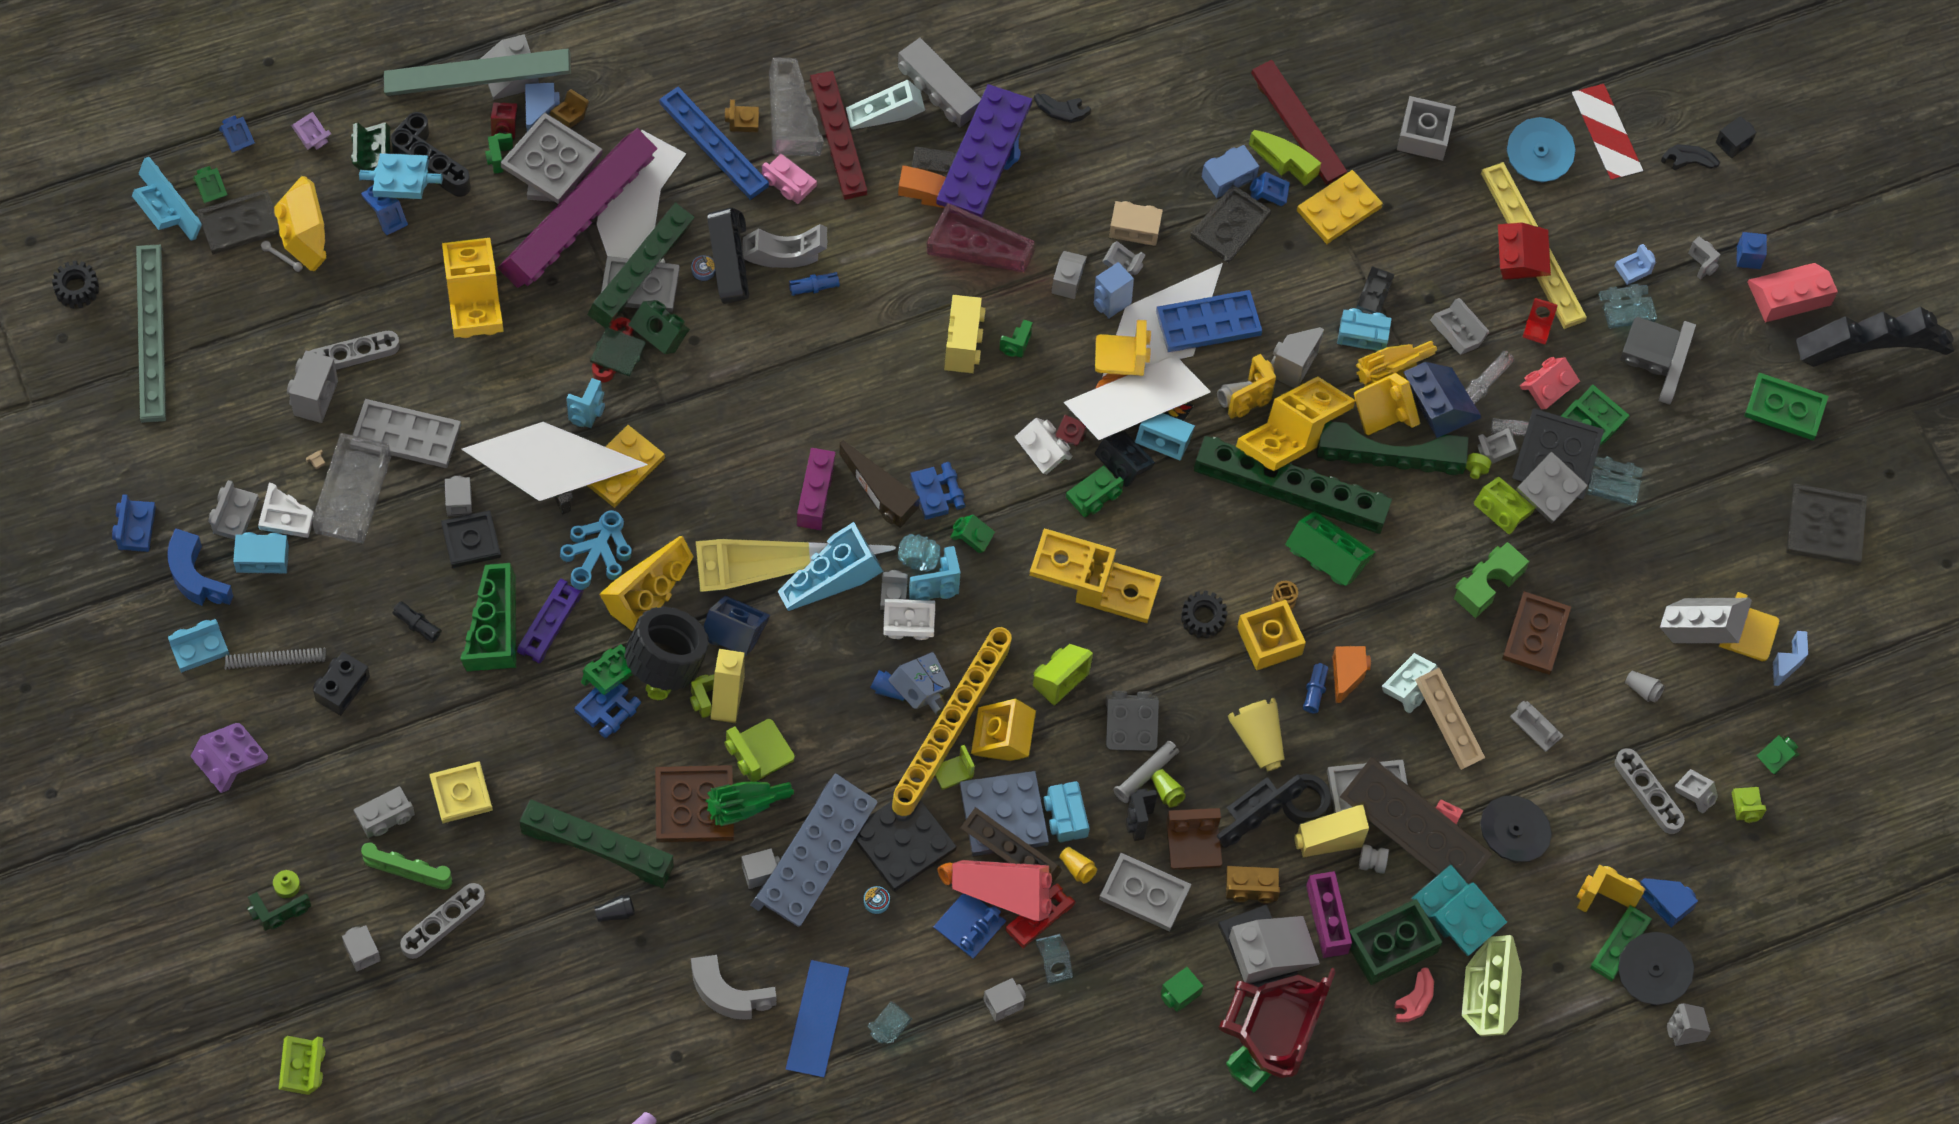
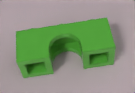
M1508 542L1501 548L1497 546L1489 554L1488 557L1490 559L1485 563L1481 561L1472 571L1473 574L1468 579L1466 577L1462 578L1455 587L1457 591L1454 600L1475 618L1490 606L1494 600L1496 592L1488 585V580L1498 579L1510 587L1526 572L1529 561Z

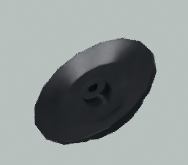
M1502 796L1492 800L1483 810L1480 821L1482 836L1490 849L1500 857L1513 862H1530L1541 857L1549 847L1552 836L1549 820L1542 809L1532 801L1519 796Z
M1651 932L1641 934L1627 944L1621 953L1618 970L1621 983L1631 996L1642 1003L1662 1005L1672 1003L1684 995L1692 983L1694 965L1691 954L1683 942L1670 934Z

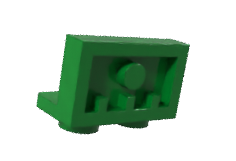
M1102 466L1067 491L1065 497L1085 518L1090 513L1096 514L1100 511L1108 500L1113 501L1118 498L1122 493L1124 480L1121 477L1116 479L1105 466Z
M620 644L614 649L610 648L604 652L598 661L588 663L583 669L584 674L581 683L584 686L591 683L603 695H606L632 676L633 673L626 664L625 647Z

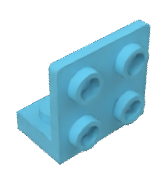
M954 546L944 548V557L940 558V572L910 577L909 600H930L939 597L948 599L959 594L960 569Z

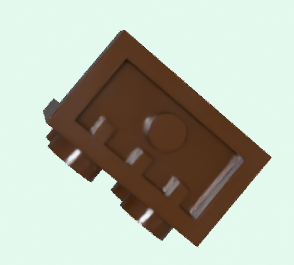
M1220 808L1173 810L1168 812L1166 825L1172 870L1217 868L1222 866L1220 840L1217 838L1221 819Z

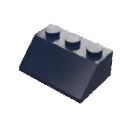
M1424 362L1404 371L1405 379L1410 383L1413 398L1437 438L1481 418V414L1453 368Z

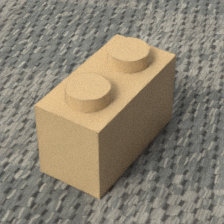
M1115 201L1109 238L1156 246L1163 209H1157L1154 206L1134 205L1127 201Z

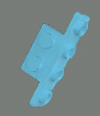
M144 158L139 175L148 186L134 189L132 197L158 230L179 225L190 240H195L202 225L199 218L195 216L185 200L181 198L151 158Z

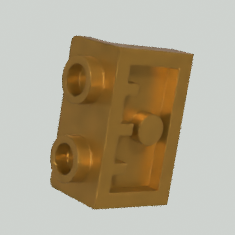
M1227 866L1226 899H1233L1235 902L1258 900L1261 903H1272L1273 901H1278L1280 894L1279 868Z

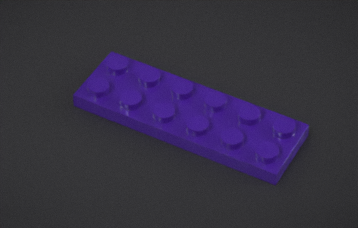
M989 84L987 85L938 194L936 204L982 219L1030 110L1032 98Z

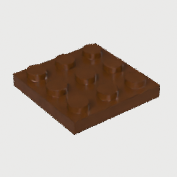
M732 765L655 767L656 842L734 841V823L724 826L715 825V820L710 819L712 815L709 811L707 812L708 803L706 802V799H710L707 793L711 791V788L728 784L733 785Z

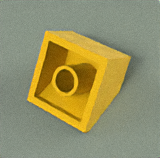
M1017 699L978 707L971 754L1007 761L1029 757L1036 710Z

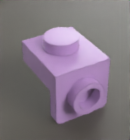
M313 112L292 125V128L307 150L313 146L317 150L328 143L326 138L331 133L329 130L325 131Z

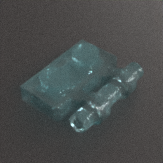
M1631 284L1627 288L1619 289L1617 287H1609L1608 290L1599 292L1601 301H1610L1603 306L1609 328L1630 326L1636 317L1652 322L1656 321L1657 315L1652 298H1642L1641 296L1648 294L1647 285L1638 286V284ZM1630 297L1631 299L1621 301L1620 298Z
M1596 456L1594 466L1600 467L1602 470L1593 468L1587 494L1635 506L1641 480L1634 479L1632 476L1641 478L1643 468L1634 466V463L1627 462V464L1613 461V458L1605 457L1604 459ZM1610 471L1624 473V476L1610 473Z

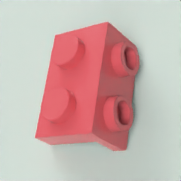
M1551 357L1542 363L1543 367L1538 371L1528 374L1525 377L1526 381L1520 385L1522 390L1530 391L1540 409H1547L1580 382L1565 357Z

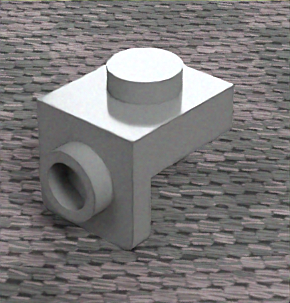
M1700 236L1696 238L1688 254L1702 265L1697 275L1701 280L1706 274L1710 276L1716 271L1719 266L1717 262L1721 254L1708 241H1704Z
M1116 241L1112 243L1102 262L1109 268L1119 262L1130 275H1137L1143 267L1142 261L1145 254L1140 252L1135 255Z
M1509 428L1487 438L1483 434L1478 436L1481 443L1478 444L1479 452L1488 457L1492 464L1519 452L1512 431Z

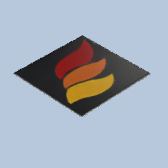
M1187 402L1164 412V414L1184 421L1194 405Z

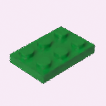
M1758 373L1744 417L1814 441L1829 396Z

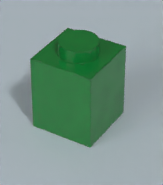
M1185 967L1163 984L1161 998L1167 1007H1173L1176 1012H1179L1201 995L1203 985L1190 969Z

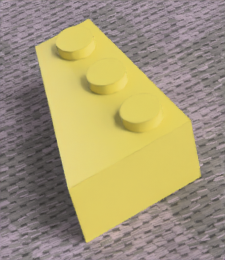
M953 295L944 370L973 373L974 364L979 365L981 350H976L977 343H982L983 329L979 328V322H984L985 308L981 307L982 298Z

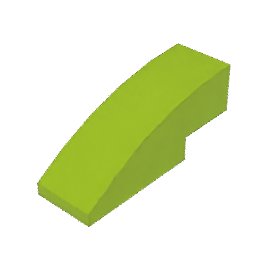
M1257 130L1251 132L1249 146L1281 176L1290 171L1306 186L1319 175L1321 162L1307 151L1278 136Z

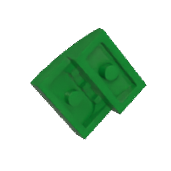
M1593 384L1579 400L1576 399L1561 415V417L1604 429L1600 446L1630 418L1628 413Z

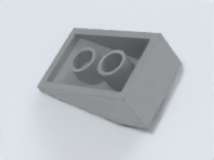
M1303 916L1255 920L1233 926L1229 939L1243 980L1248 984L1320 964Z

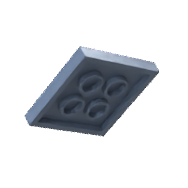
M1035 771L960 782L959 787L965 819L968 818L976 807L1031 847L1048 845V835ZM968 834L972 856L994 853Z

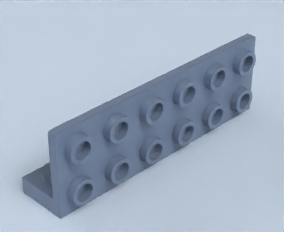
M836 773L828 781L816 800L817 803L750 905L758 911L765 905L797 927L805 920L877 804L876 799Z

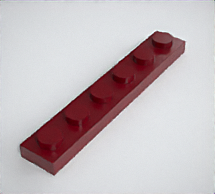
M828 71L810 75V82L843 198L846 200L866 196L867 187L834 72Z

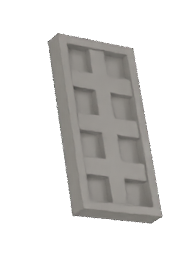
M365 399L351 439V446L447 468L461 428V421Z

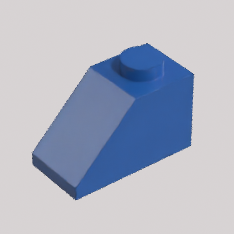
M1647 878L1640 881L1641 886L1645 888L1642 898L1671 928L1689 914L1698 902L1694 892L1689 887H1685L1681 882Z

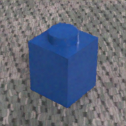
M1743 232L1737 245V267L1761 269L1767 255V234Z

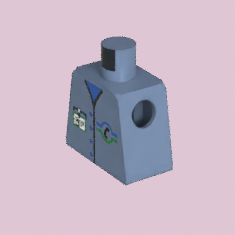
M933 652L900 665L888 679L915 709L929 704L937 715L947 705L942 696L950 688V683Z

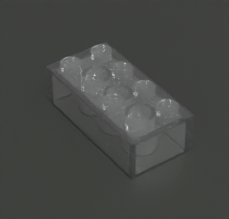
M340 433L312 519L316 534L364 544L391 459L388 443Z

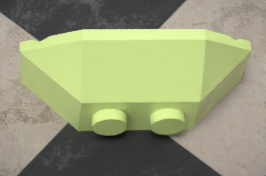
M1512 935L1493 936L1487 939L1466 966L1462 1016L1480 1036L1505 1035L1518 1020L1522 969Z

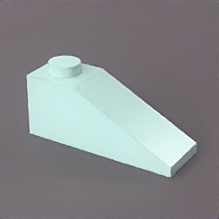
M906 80L846 107L850 128L859 129L905 120L925 111L920 90L909 80Z

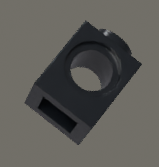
M1740 116L1720 130L1715 143L1732 159L1752 144L1757 132L1751 123L1746 122Z

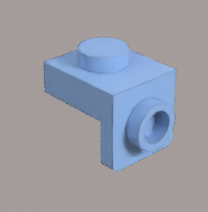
M1642 244L1638 247L1636 253L1616 261L1615 268L1628 285L1652 273L1655 257Z

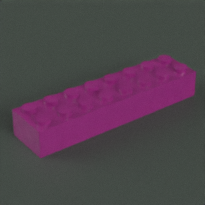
M636 128L611 150L497 268L517 288L523 284L528 287L533 281L535 282L545 272L544 269L555 262L560 253L576 240L575 237L587 229L592 220L608 207L607 204L618 197L624 190L623 188L639 175L638 172L653 161L655 157L652 154L658 148Z

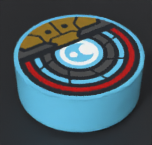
M879 886L869 888L864 895L865 908L874 914H880L887 910L890 903V896L887 890Z

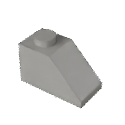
M1063 251L1053 278L1052 294L1075 299L1087 256Z

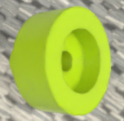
M1478 453L1468 455L1466 469L1470 471L1471 478L1479 479L1480 475L1489 472L1491 460L1488 457Z
M290 870L279 872L273 879L274 890L282 898L295 896L300 889V881L296 873Z

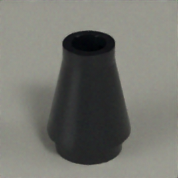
M622 894L595 907L598 922L626 920L630 916L635 915L630 895L623 896Z

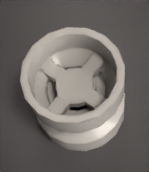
M1363 844L1358 869L1368 870L1374 868L1376 873L1384 874L1389 849L1380 848L1376 851L1371 846Z

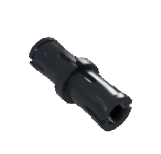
M400 601L395 606L392 614L405 622L411 631H417L431 643H434L439 638L442 630L430 623L421 612L417 613L403 601Z

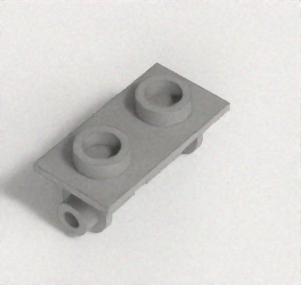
M1528 701L1521 702L1517 707L1518 710L1510 716L1545 752L1563 737Z

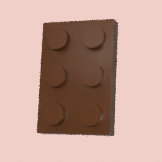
M1524 591L1502 660L1550 675L1571 606Z

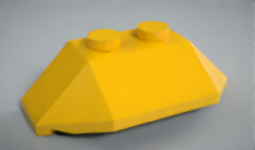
M301 176L276 204L274 213L278 220L279 233L284 248L310 271H316L326 259V251H324V222L314 183L307 179V177Z

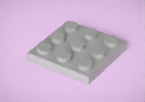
M544 112L502 160L501 168L560 204L603 153L600 147Z

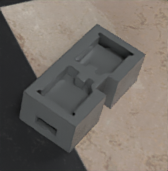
M1372 266L1356 309L1366 314L1381 313L1395 274Z

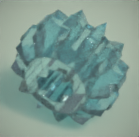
M909 534L903 537V540L900 542L898 559L904 566L927 572L935 569L936 564H938L941 547L936 544L935 540H930L928 537H923L920 534L917 536Z

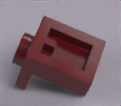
M493 103L491 136L499 133H511L512 139H515L517 103Z
M1064 415L1056 433V438L1078 446L1080 441L1083 442L1086 437L1087 427L1081 421Z

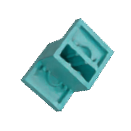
M1452 865L1444 869L1411 898L1412 900L1417 898L1435 928L1444 938L1450 936L1466 956L1474 952L1507 923L1505 918L1474 882L1467 884Z

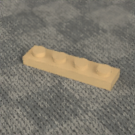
M1440 668L1416 678L1415 681L1460 769L1462 770L1484 759L1485 756Z

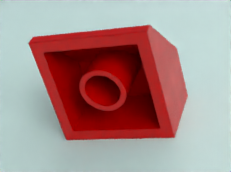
M1522 222L1498 224L1500 270L1503 280L1551 276L1548 229Z

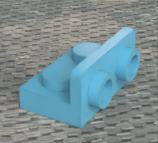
M216 619L202 621L197 626L187 630H177L168 637L181 673L229 655Z

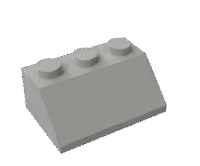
M1684 598L1666 606L1660 628L1673 643H1739L1752 600L1750 598Z

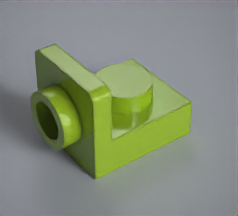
M1759 787L1733 789L1732 798L1736 820H1745V822L1752 823L1762 819L1766 812V805L1761 804Z

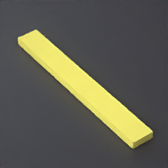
M1504 162L1482 169L1481 175L1508 224L1522 222L1538 227ZM1550 250L1551 276L1536 278L1549 302L1558 305L1556 315L1563 328L1566 329L1585 322L1587 317Z

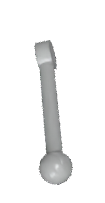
M269 241L262 242L261 247L263 251H270L293 266V269L297 272L303 269V265L300 262H294L271 247Z

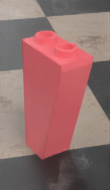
M968 860L953 863V890L1035 921L1049 917L1052 908L1051 899H1049V888L1052 883L1049 866Z

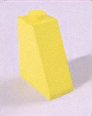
M719 649L714 674L711 720L736 723L745 678L743 652Z
M1363 805L1300 824L1298 833L1295 834V844L1297 849H1301L1302 856L1308 857L1362 847L1369 830Z

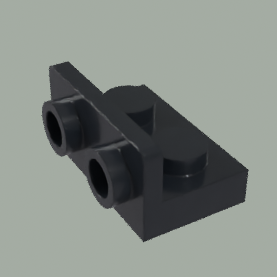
M1124 430L1103 438L1095 451V455L1117 478L1121 477L1124 480L1123 484L1126 487L1132 484L1136 476L1152 469L1155 464L1152 458Z

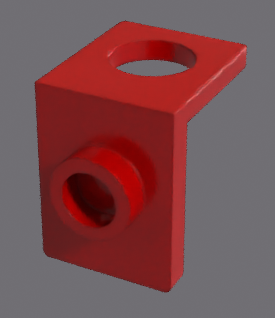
M1535 298L1523 338L1546 344L1558 305ZM1546 307L1550 311V315L1542 318L1537 315L1536 309Z

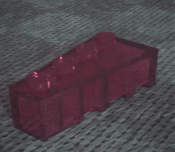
M947 203L926 243L927 254L1023 273L1035 253V241Z

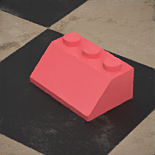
M1816 263L1748 280L1749 287L1765 322L1831 306L1838 292L1829 271Z

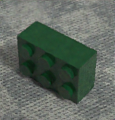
M1417 898L1349 931L1352 941L1350 951L1370 985L1437 954L1442 944V940Z

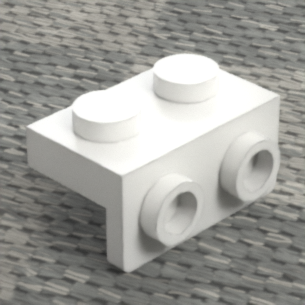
M1035 418L1015 438L1041 472L1047 475L1064 459L1070 460L1073 456L1069 452L1071 448L1067 442L1056 438L1054 433L1056 428L1048 420L1044 421Z
M885 599L884 635H888L892 639L914 636L915 639L926 640L929 637H934L935 601Z

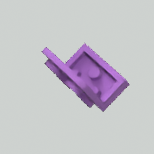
M235 723L201 736L191 754V758L220 793L229 790L238 773L261 765L268 759L267 754L240 723Z

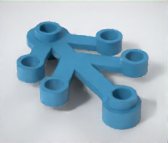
M607 511L601 515L599 522L585 526H574L571 529L570 538L577 544H566L561 547L560 557L566 562L574 560L577 554L590 551L582 567L575 568L571 573V584L576 589L583 590L590 585L591 571L600 554L607 566L606 576L611 580H616L621 576L622 568L616 563L607 543L610 536H612L617 546L616 557L620 561H627L631 558L632 549L626 544L621 533L624 521L618 512ZM600 532L598 538L584 541L585 535ZM574 533H581L582 535L576 536ZM569 551L572 554L566 555L564 552ZM621 551H626V552H628V553H627V554H622V553H620V552H621ZM610 570H617L618 572L612 573Z

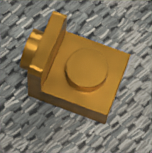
M730 99V108H725V122H730V131L758 132L759 107L735 106V100Z

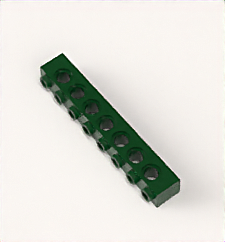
M1204 437L1194 466V472L1312 512L1316 511L1321 515L1377 534H1381L1392 499L1383 493H1373L1364 490L1359 485H1350L1341 482L1336 477H1326L1317 474L1312 469H1302L1294 466L1292 463H1288L1273 471L1266 468L1253 457L1246 455L1236 445L1226 443L1217 437ZM1225 457L1228 461H1221L1218 458ZM1242 465H1248L1252 469H1244ZM1265 473H1272L1275 477H1268ZM1288 481H1295L1298 485H1292ZM1312 489H1319L1321 493H1315ZM1335 497H1342L1345 501H1339ZM1359 505H1366L1368 509H1362Z

